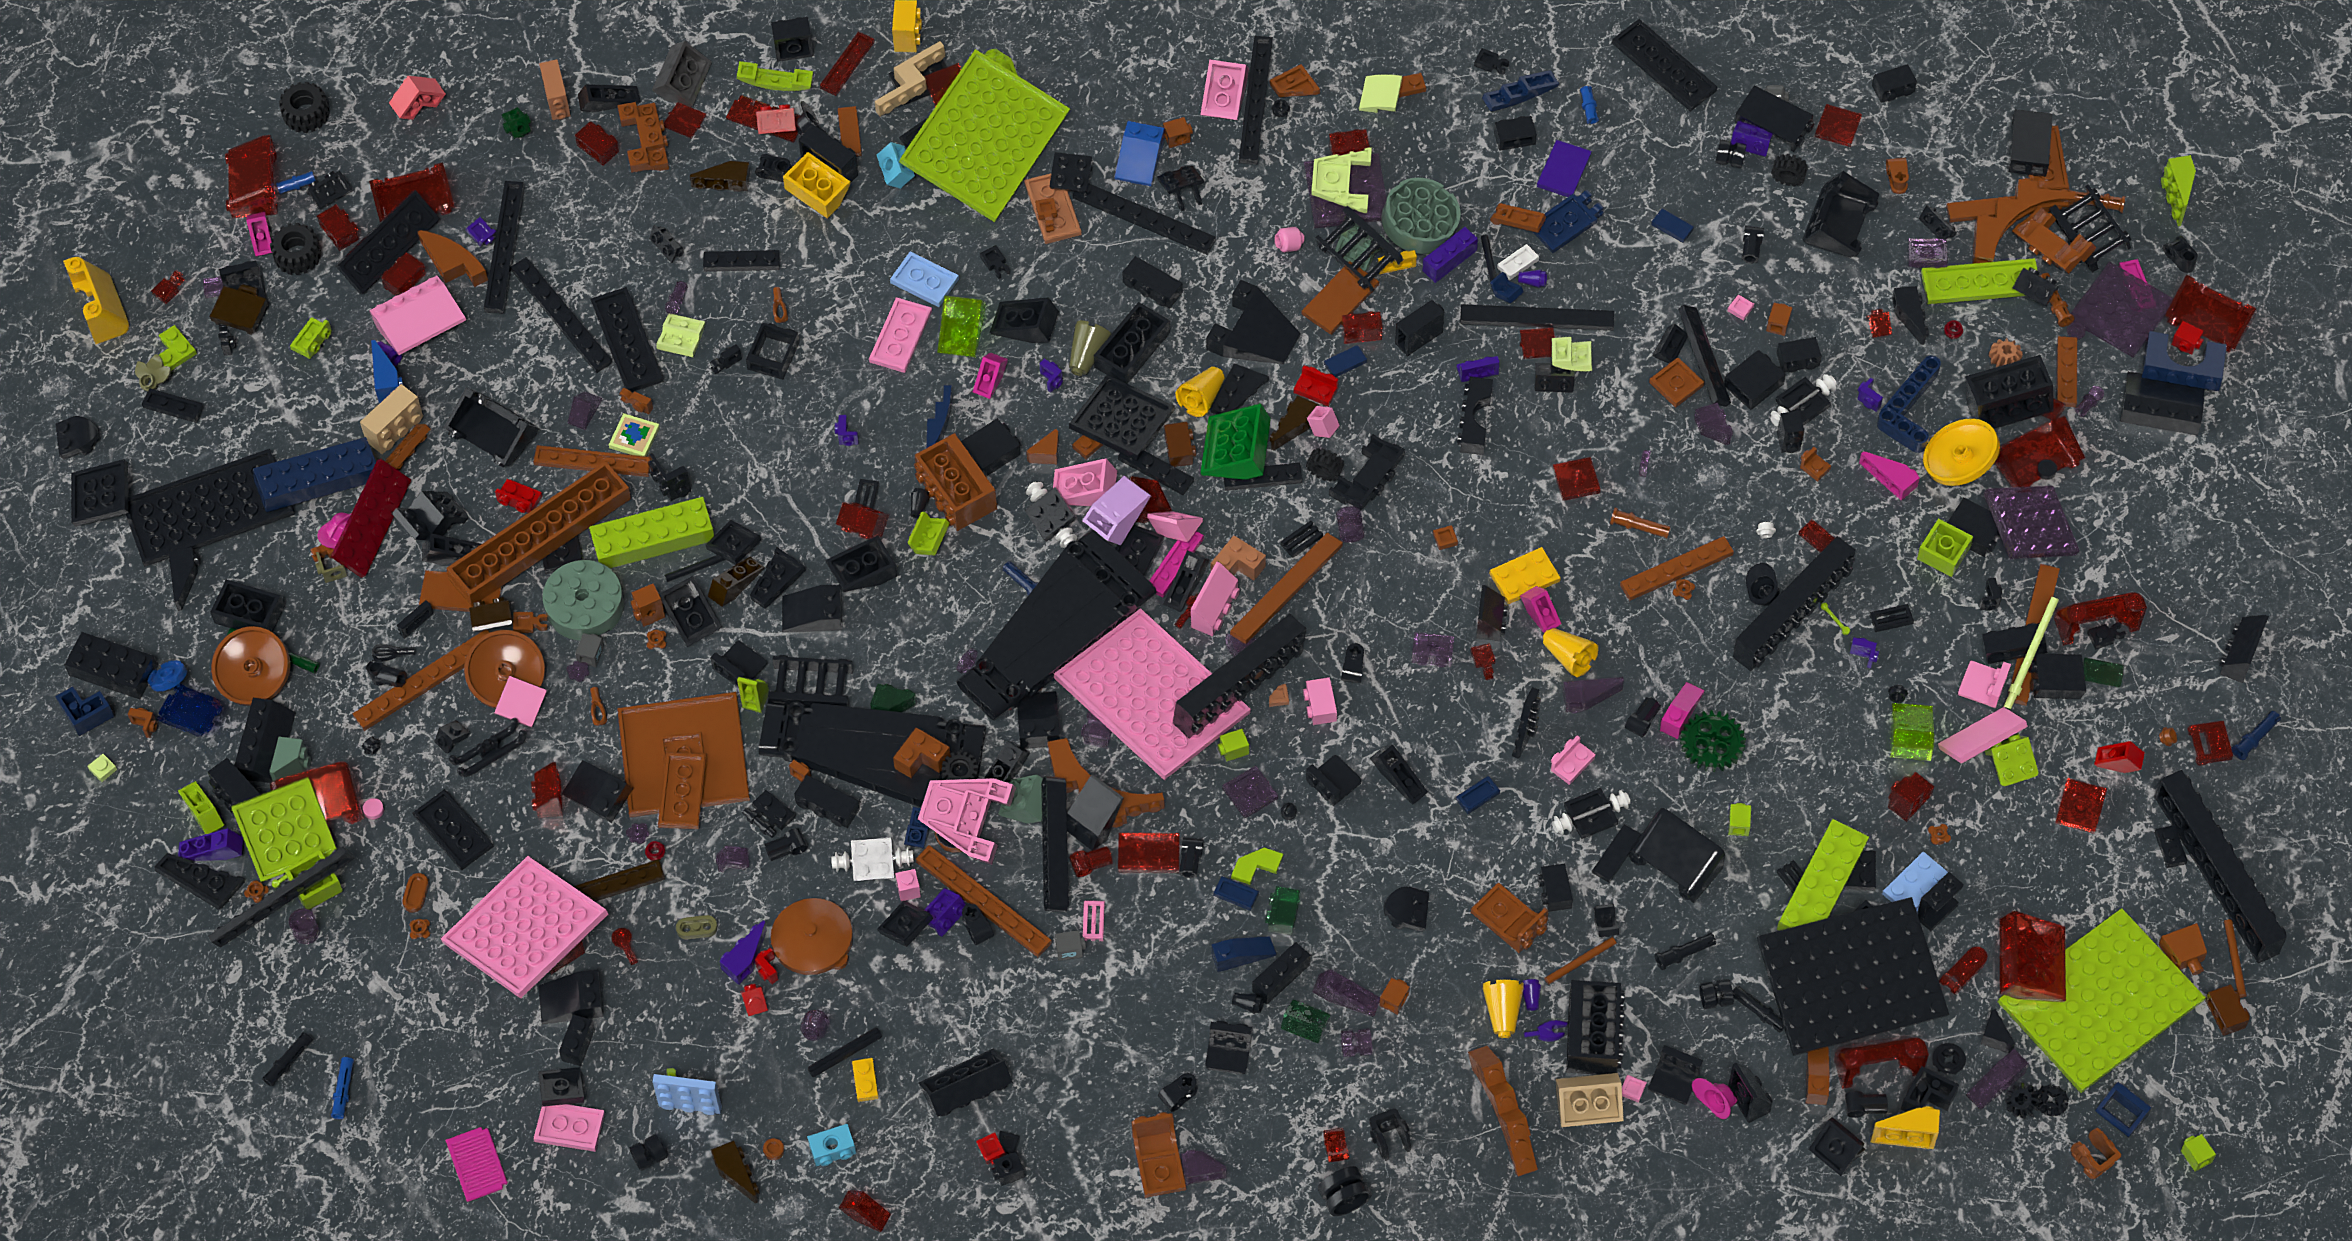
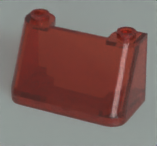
M263 135L229 149L228 153H225L229 179V200H226V210L230 211L232 218H243L265 212L266 215L278 214L277 204L275 205L274 202L276 197L274 190V162L277 160L272 136Z
M443 162L434 164L431 171H429V168H425V170L389 179L384 178L385 182L378 179L369 181L380 222L414 190L419 193L435 213L445 215L451 213V209L455 208Z
M2186 274L2165 317L2168 319L2167 322L2175 327H2178L2182 321H2185L2203 330V337L2216 343L2226 344V351L2230 352L2231 350H2236L2254 320L2257 309L2249 304L2243 307L2242 302H2237L2214 291L2203 283L2199 285L2195 278Z
M2062 416L2001 445L1994 464L2014 491H2020L2023 494L2031 490L2033 483L2042 479L2037 474V467L2040 461L2045 459L2052 460L2057 465L2058 471L2067 466L2072 469L2080 465L2079 461L2084 459L2085 456L2066 417Z
M2131 592L2058 607L2054 615V621L2064 646L2073 644L2074 635L2080 632L2079 624L2114 617L2116 623L2120 622L2128 626L2130 632L2139 631L2147 606L2142 595Z
M337 762L277 779L270 784L272 791L309 777L326 822L343 818L345 822L354 824L364 819L354 778L347 762Z
M1898 1036L1839 1047L1835 1052L1834 1062L1841 1088L1844 1089L1852 1087L1853 1078L1860 1076L1859 1068L1868 1064L1898 1060L1900 1069L1908 1068L1912 1072V1076H1916L1921 1066H1926L1929 1053L1922 1039L1912 1036Z

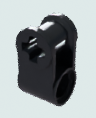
M762 154L759 167L755 169V174L763 179L784 182L783 176L792 167L790 161L786 158Z
M2178 236L2175 241L2163 245L2164 253L2175 263L2179 270L2184 273H2190L2195 269L2198 254L2183 236Z
M1352 643L1347 647L1341 681L1361 683L1364 648L1358 643Z
M975 904L964 906L962 909V921L973 943L978 945L994 937L993 930L979 907Z
M1185 1073L1159 1092L1158 1097L1171 1112L1178 1110L1185 1102L1197 1094L1198 1088L1195 1076Z

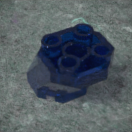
M181 683L176 685L173 689L176 693L167 696L158 714L160 716L157 717V720L163 724L189 732L196 737L202 736L205 732L209 733L214 725L212 722L214 717L218 716L223 709V706L220 704L221 701L213 696L187 688Z

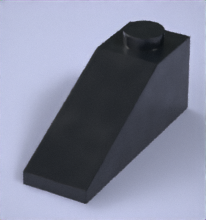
M586 84L578 93L580 110L587 112L618 108L617 105L636 102V105L640 103L637 86Z
M431 533L422 544V561L439 565H451L481 544Z
M192 547L168 551L174 602L178 611H181L184 607L197 576V566L200 565L199 556L194 554Z
M1187 550L1163 605L1182 612L1200 582L1210 559Z
M1393 744L1384 746L1370 757L1379 772L1412 805L1428 793Z

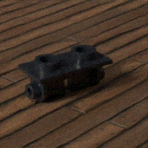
M1926 205L1919 220L1943 243L1947 241L1949 236L1954 237L1957 233L1955 231L1956 228L1952 227L1947 221H1943L1944 218L1936 211V208Z
M653 225L649 239L673 263L675 256L680 257L684 254L683 247L676 240L672 241L673 237L665 227Z

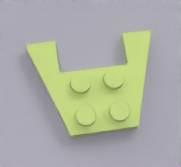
M1365 148V151L1355 153L1350 151V154L1341 156L1336 154L1314 159L1312 195L1345 207L1348 205L1351 209L1367 213L1368 195L1349 194L1351 165L1371 166L1372 148Z

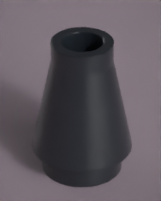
M915 488L911 493V517L918 519L921 512H924L930 498L927 490Z
M1234 993L1232 1005H1236L1253 1014L1261 1013L1264 998L1260 997L1259 994Z

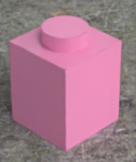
M1316 406L1307 418L1314 436L1330 438L1340 426L1333 409L1330 407Z
M915 869L895 873L901 901L921 897Z

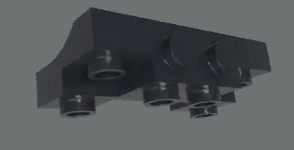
M1374 434L1371 436L1370 443L1362 447V454L1370 459L1355 476L1353 483L1339 476L1336 486L1329 489V496L1344 505L1349 503L1361 511L1369 500H1373L1376 495L1379 496L1382 493L1386 482H1390L1393 479L1395 467L1405 456L1404 448L1397 444L1386 442Z

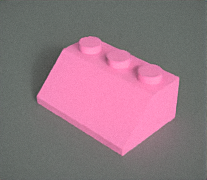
M1216 562L1191 608V628L1213 636L1216 630H1220L1223 623L1222 618L1224 615H1228L1232 600H1236L1240 592L1238 579L1219 562Z

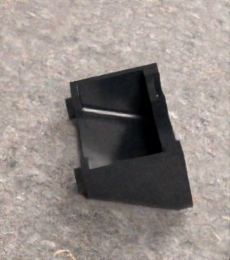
M1840 172L1826 182L1821 189L1803 236V241L1811 246L1850 258L1857 256L1862 249L1860 246L1861 242L1857 240L1866 214L1877 208V200L1880 194L1848 173Z
M467 387L443 427L449 431V436L457 440L459 437L492 455L495 459L494 463L503 468L505 465L510 466L539 430L534 424L486 395Z
M1660 808L1629 852V858L1634 864L1645 865L1648 862L1679 884L1680 896L1693 903L1722 871L1726 856L1720 846L1665 808Z

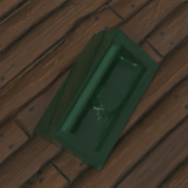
M2084 658L2085 681L2115 687L2121 686L2124 665Z

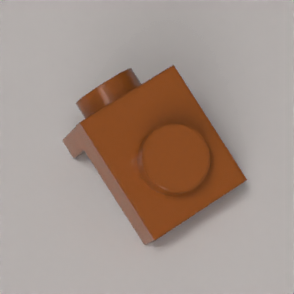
M143 708L129 709L128 717L131 724L143 726L146 738H151L158 724L153 712H148Z

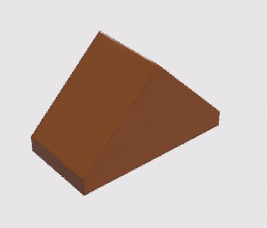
M1054 429L1026 451L1029 463L1057 464L1059 433L1057 429Z

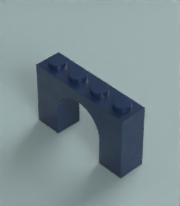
M2149 331L2142 378L2219 391L2223 379L2226 344L2207 341L2203 362L2196 366H2182L2175 363L2168 356L2169 334Z

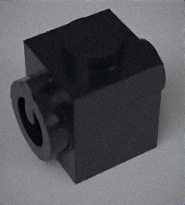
M1017 1152L993 1160L994 1168H991L994 1180H999L1001 1186L1025 1178L1024 1169Z

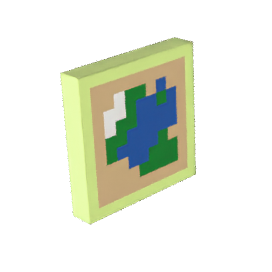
M623 413L609 443V448L630 455L647 456L660 426L657 423Z

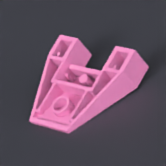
M997 779L931 780L918 820L972 859L992 864L998 845L981 839L980 834L991 801L1011 806L1016 787L1013 784Z

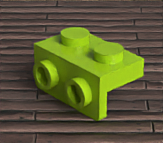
M311 317L291 343V350L311 359L319 351L323 341L328 339L332 330L329 321L324 320L322 323Z
M921 512L909 537L908 545L916 554L936 555L950 523L947 519L930 518L926 512Z

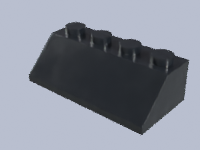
M253 697L234 764L241 774L250 781L274 784L270 775V769L278 737L289 738L296 713L273 700Z
M991 1049L927 1078L918 1084L931 1110L939 1117L950 1114L952 1110L958 1107H966L973 1100L983 1099L995 1090H1003L1013 1081L1005 1061L994 1049Z

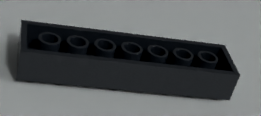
M1837 536L1736 638L1733 658L1749 671H1752L1755 667L1759 668L1765 661V657L1768 654H1773L1781 641L1784 642L1789 637L1790 631L1793 628L1797 629L1803 622V618L1806 615L1810 616L1819 602L1825 601L1828 592L1831 589L1835 590L1839 586L1840 580L1843 577L1847 578L1851 574L1856 549Z
M1288 614L1176 701L1173 724L1189 739L1195 734H1200L1206 725L1214 723L1220 714L1228 712L1234 703L1242 701L1248 692L1256 690L1261 685V682L1265 679H1270L1275 674V671L1279 668H1284L1293 657H1298L1303 652L1307 628L1291 614Z

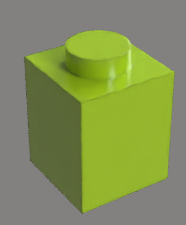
M1243 729L1220 736V744H1217L1220 755H1224L1226 762L1249 755V744Z
M1743 803L1731 804L1728 835L1749 836L1751 806Z
M2202 1134L2197 1137L2193 1135L2187 1138L2181 1150L2195 1172L2211 1164L2216 1156Z

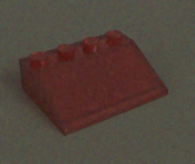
M2012 911L2000 919V994L2024 1000L2066 1001L2065 926L2017 911Z

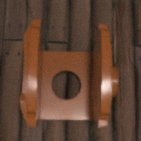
M2095 1128L2089 1133V1139L2095 1148L2099 1149L2107 1159L2103 1164L2099 1165L2091 1156L2085 1144H2082L2080 1141L2071 1147V1155L2079 1164L2081 1163L2084 1166L2083 1172L2090 1179L2099 1177L2121 1157V1153L2116 1149L2114 1143L2099 1128Z

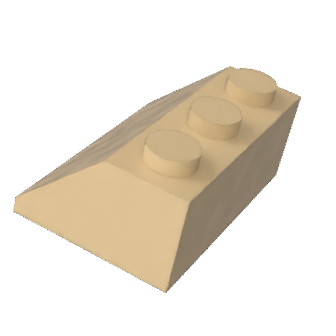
M1618 1073L1556 1079V1094L1561 1127L1624 1121L1622 1086Z

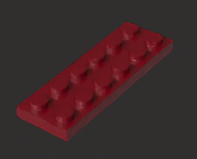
M377 460L331 554V558L344 565V567L359 577H365L394 517L392 513L399 507L411 479L384 460Z

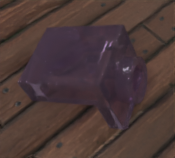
M724 846L716 855L718 871L724 872L727 868L746 870L749 867L748 849Z

